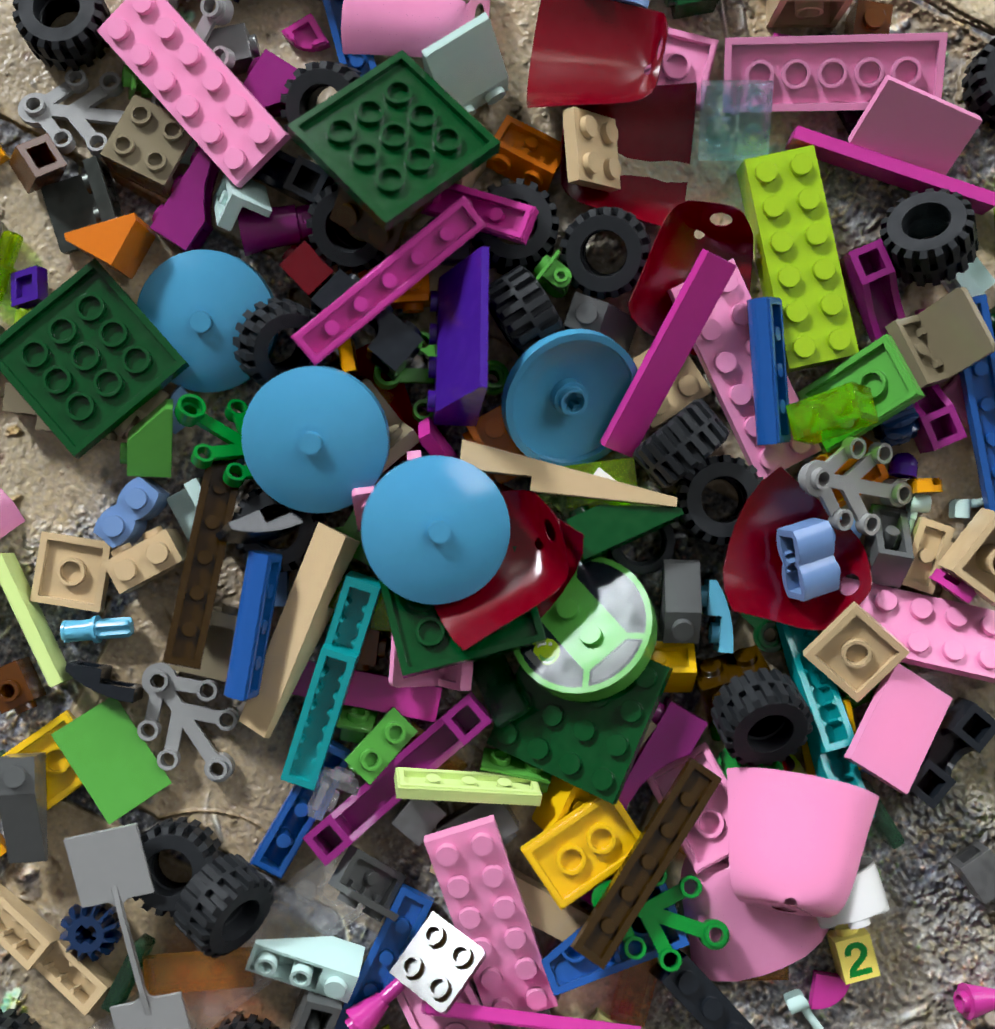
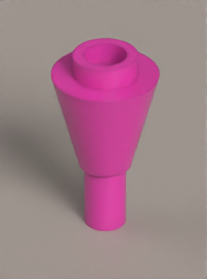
M395 978L380 993L376 992L345 1009L348 1015L344 1020L345 1024L349 1029H375L388 1009L389 1003L406 987Z
M959 983L953 995L956 1010L966 1020L975 1019L995 1010V989Z

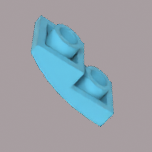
M704 579V586H701L702 614L715 616V622H710L709 643H713V649L717 652L733 653V626L727 600L717 580Z

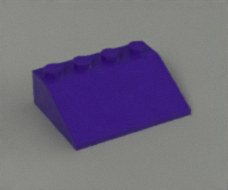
M480 247L440 276L437 291H430V312H436V323H430L429 345H435V357L429 356L428 378H434V390H428L427 412H434L433 424L476 426L487 391L489 247Z

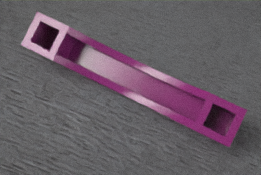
M265 49L260 58L256 57L251 62L247 71L248 76L243 85L275 118L281 116L280 110H286V103L280 102L281 94H288L289 89L284 85L288 79H296L293 72L297 68ZM200 146L192 153L190 158L191 165L185 174L179 175L174 181L171 188L172 194L165 205L161 204L155 210L152 217L153 223L150 226L160 237L184 252L200 250L213 230L211 214L212 197L220 168Z
M882 239L850 251L839 259L842 275L872 343L883 335L888 334L885 328L894 320L905 318L897 285L896 271ZM937 384L921 389L925 397L915 402V410L919 414L917 420L920 424V430H918L917 437L913 438L919 453L935 451L966 438L967 434L954 404L941 387Z
M470 691L401 751L371 785L367 782L309 831L303 837V840L322 863L327 866L401 800L396 799L394 783L396 767L437 769L487 727L494 717Z
M667 697L663 703L659 702L652 718L657 727L639 749L619 797V801L625 810L641 785L656 771L674 760L691 754L708 722ZM613 874L606 880H612L615 874ZM594 888L580 897L591 905Z

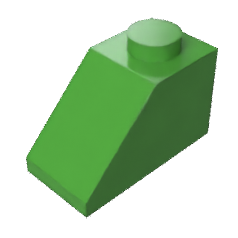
M165 399L129 431L127 443H120V464H127V476L171 477L173 399Z

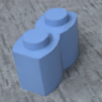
M137 477L124 486L117 498L116 505L109 507L100 515L93 532L112 548H117L129 542L132 545L143 535L147 521L155 518L163 511L168 503L167 498L170 494L151 478Z
M809 518L777 529V549L783 563L782 581L789 598L807 601L839 590L841 569L834 557L836 535L828 520Z

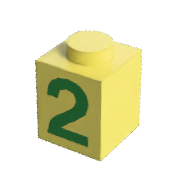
M841 924L827 932L826 935L836 973L846 985L881 976L871 936L865 928L849 929L848 924Z

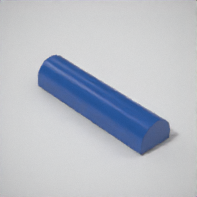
M776 297L747 300L757 445L790 442L791 428L782 299Z
M248 550L224 695L228 698L246 701L259 695L282 554Z
M332 739L314 791L295 784L293 785L250 860L251 865L282 880L304 841L303 837L312 828L348 764L344 760L351 753L348 748Z

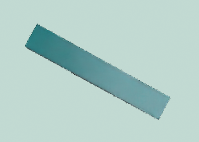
M352 570L345 576L280 780L313 791L316 789L381 594L380 583L376 578Z
M776 622L790 678L795 683L813 715V721L811 722L813 726L812 733L806 736L816 776L865 789L858 766L844 758L854 733L837 685L805 658L802 652L819 636L818 631Z

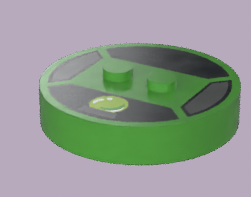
M598 557L583 565L580 560L575 574L563 593L541 618L546 642L514 650L519 664L534 682L546 692L556 697L576 702H590L608 698L632 684L648 665L657 640L655 610L641 582L626 567L604 557Z

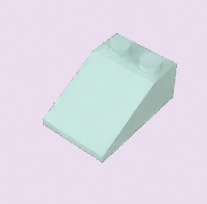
M486 12L421 51L424 71L472 116L476 113V109L485 103L492 105L501 100L506 94L505 91L508 90V74L490 18Z

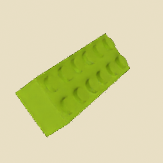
M810 145L744 159L736 174L745 215L754 236L753 252L763 297L782 299L787 373L846 361L858 353L859 349L815 146Z

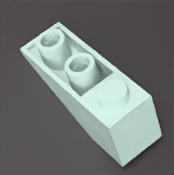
M334 936L255 940L245 970L348 1003L359 978L365 947Z

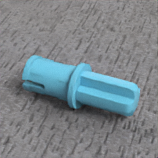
M95 615L91 619L62 621L60 636L64 643L77 641L101 643L103 639L130 637L134 634L135 628L131 617L102 619L99 615Z

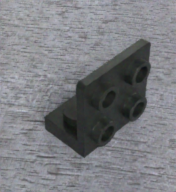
M97 156L82 160L86 173L41 188L60 251L63 254L79 251L78 248L65 240L64 233L124 216L110 169Z

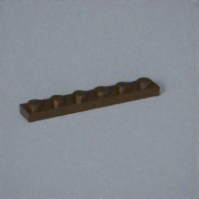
M245 458L213 461L212 465L204 471L162 663L200 670L227 542L219 541L216 534L227 523L232 521L239 487L233 488L226 485L222 476L228 464L236 462L244 466ZM230 473L232 476L239 478L238 474Z
M688 758L571 944L574 950L603 970L605 969L722 778L693 758Z

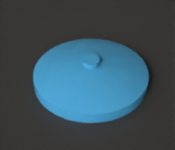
M192 250L169 258L153 271L140 292L137 306L190 365L171 382L177 386L181 384L183 388L188 390L213 393L238 387L251 380L239 367L241 363L234 356V352L238 348L233 345V337H239L240 332L235 330L238 322L244 324L246 318L242 315L247 309L253 313L256 310L254 304L261 301L267 305L268 299L274 298L263 277L240 258L215 250ZM278 333L272 338L269 344V359L275 348Z
M562 330L537 341L516 361L503 388L501 402L502 417L510 438L527 457L567 468L582 467L606 456L612 449L604 447L600 440L638 371L634 361L626 350L613 339L593 330Z
M303 366L274 377L256 393L248 406L242 425L241 441L244 458L257 484L265 493L280 504L301 512L328 513L352 505V490L374 486L386 466L389 455V426L381 404L370 389L360 380L332 367Z
M442 455L421 456L394 467L375 485L362 513L361 540L365 556L372 570L393 592L418 603L448 604L476 593L497 573L506 556L509 545L510 519L506 503L499 489L480 469L468 462Z

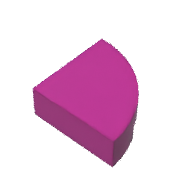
M311 13L281 31L284 38L297 49L307 52H319L330 48L327 38Z
M936 568L929 577L954 597L968 604L977 594L973 588L963 581L959 582L941 568Z
M813 970L808 1002L810 1008L825 1009L835 1005L845 996L850 984L846 985L837 973Z

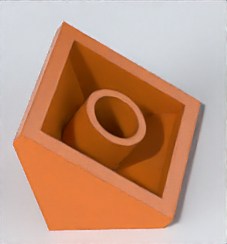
M135 213L64 233L65 240L89 257L95 258L97 261L130 279H133L156 237L155 232Z

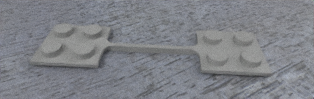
M137 823L64 838L63 841L81 907L85 908L104 903H110L116 907L140 997L133 1002L110 1007L115 1029H191L182 991L160 996L151 995L147 991L126 916L124 903L127 899L154 893L155 891Z

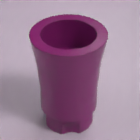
M295 204L271 207L272 212L269 217L242 207L238 215V223L245 256L282 246L301 244V240L309 241L308 235L313 233L312 228H306V220L311 218V214L308 213L309 205H301L296 208Z

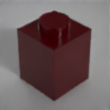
M305 240L300 245H292L283 254V261L279 264L283 271L310 299L335 274V271L317 255Z

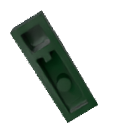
M586 504L569 512L570 518L565 523L584 535L583 554L580 559L583 565L680 520L684 512L681 507L597 505L590 509L589 505Z

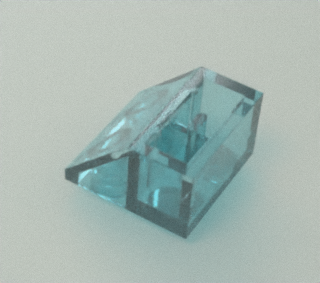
M701 80L698 161H736L769 154L774 80Z

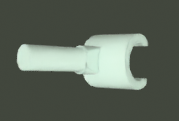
M914 493L910 502L905 504L908 512L910 535L912 534L918 513L930 512L932 504L930 495Z
M983 498L951 500L949 502V518L970 519L971 508L984 506Z
M794 989L783 994L791 1015L802 1011V1014L813 1029H824L812 1013L801 989Z

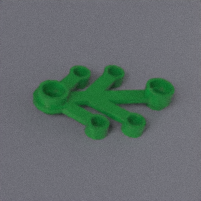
M185 394L178 399L174 414L181 425L185 427L197 425L227 443V445L209 446L207 444L196 445L190 458L195 467L206 469L212 465L213 461L244 458L241 441L242 425L248 409L244 401L232 399L228 402L224 411L225 417L235 423L236 432L205 414L206 404L199 396ZM232 409H236L240 411V413L234 412ZM198 454L207 456V459L201 458ZM236 462L228 464L222 476L225 484L233 488L242 486L247 479H254L247 465L243 466ZM230 473L238 474L239 478L232 476Z
M666 871L656 886H661L665 883L667 879ZM686 875L680 879L679 884L647 900L638 914L658 953L659 965L668 972H674L680 968L682 957L677 950L671 947L660 924L699 937L701 944L711 950H720L729 941V930L720 920L707 919L704 922H699L664 910L686 897L696 898L700 895L702 884L695 876ZM689 879L693 880L696 884V890L691 894L686 893L684 890V884ZM605 880L594 888L591 897L594 908L612 880ZM630 927L622 940L623 951L629 958L638 960L646 953V943L642 938L635 936L632 927ZM712 928H718L721 932V938L717 942H712L709 938V932ZM637 940L641 945V950L638 954H630L628 945L631 941ZM672 952L676 956V962L673 966L668 967L664 964L663 959L667 953Z

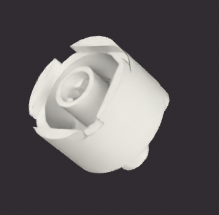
M861 857L857 875L844 908L837 915L830 918L817 917L820 928L828 929L841 924H848L849 929L864 928L870 925V917L890 910L877 866L871 857Z

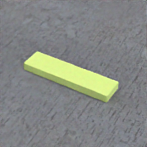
M0 553V585L48 685L54 687L73 679L65 671L67 662L38 602L30 601L32 589L15 553Z
M395 768L396 799L527 806L541 805L542 793L537 781L494 772Z

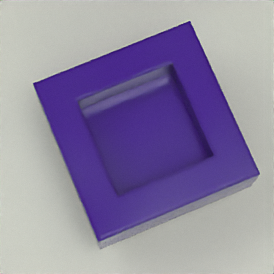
M36 265L10 274L11 307L29 309L38 305L48 296L47 269Z

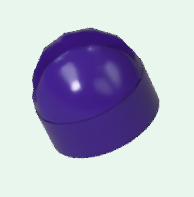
M907 452L898 453L892 457L888 467L889 476L903 479L917 478L918 461L912 454Z

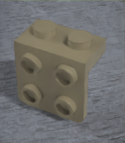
M965 287L954 289L919 314L894 320L885 327L888 334L894 339L921 389L943 383L995 352V340L969 291Z
M223 603L222 608L213 606L200 670L171 664L170 667L176 671L226 682L239 606Z

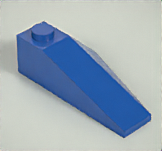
M666 881L663 885L654 888L648 900L669 889ZM676 904L664 909L679 914ZM637 916L631 927L635 936L642 938L646 943V953L641 959L634 960L629 958L623 951V941H621L603 970L571 947V944L583 927L582 925L545 956L541 962L553 995L556 996L657 958L658 953L640 917ZM660 924L673 949L678 950L690 945L687 933ZM634 940L629 943L628 950L630 954L635 955L640 952L641 945L639 941Z

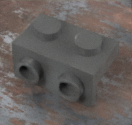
M350 845L328 884L340 891L337 898L356 909L358 904L361 903L365 905L362 912L381 922L385 916L396 922L399 915L390 910L389 907L406 876Z

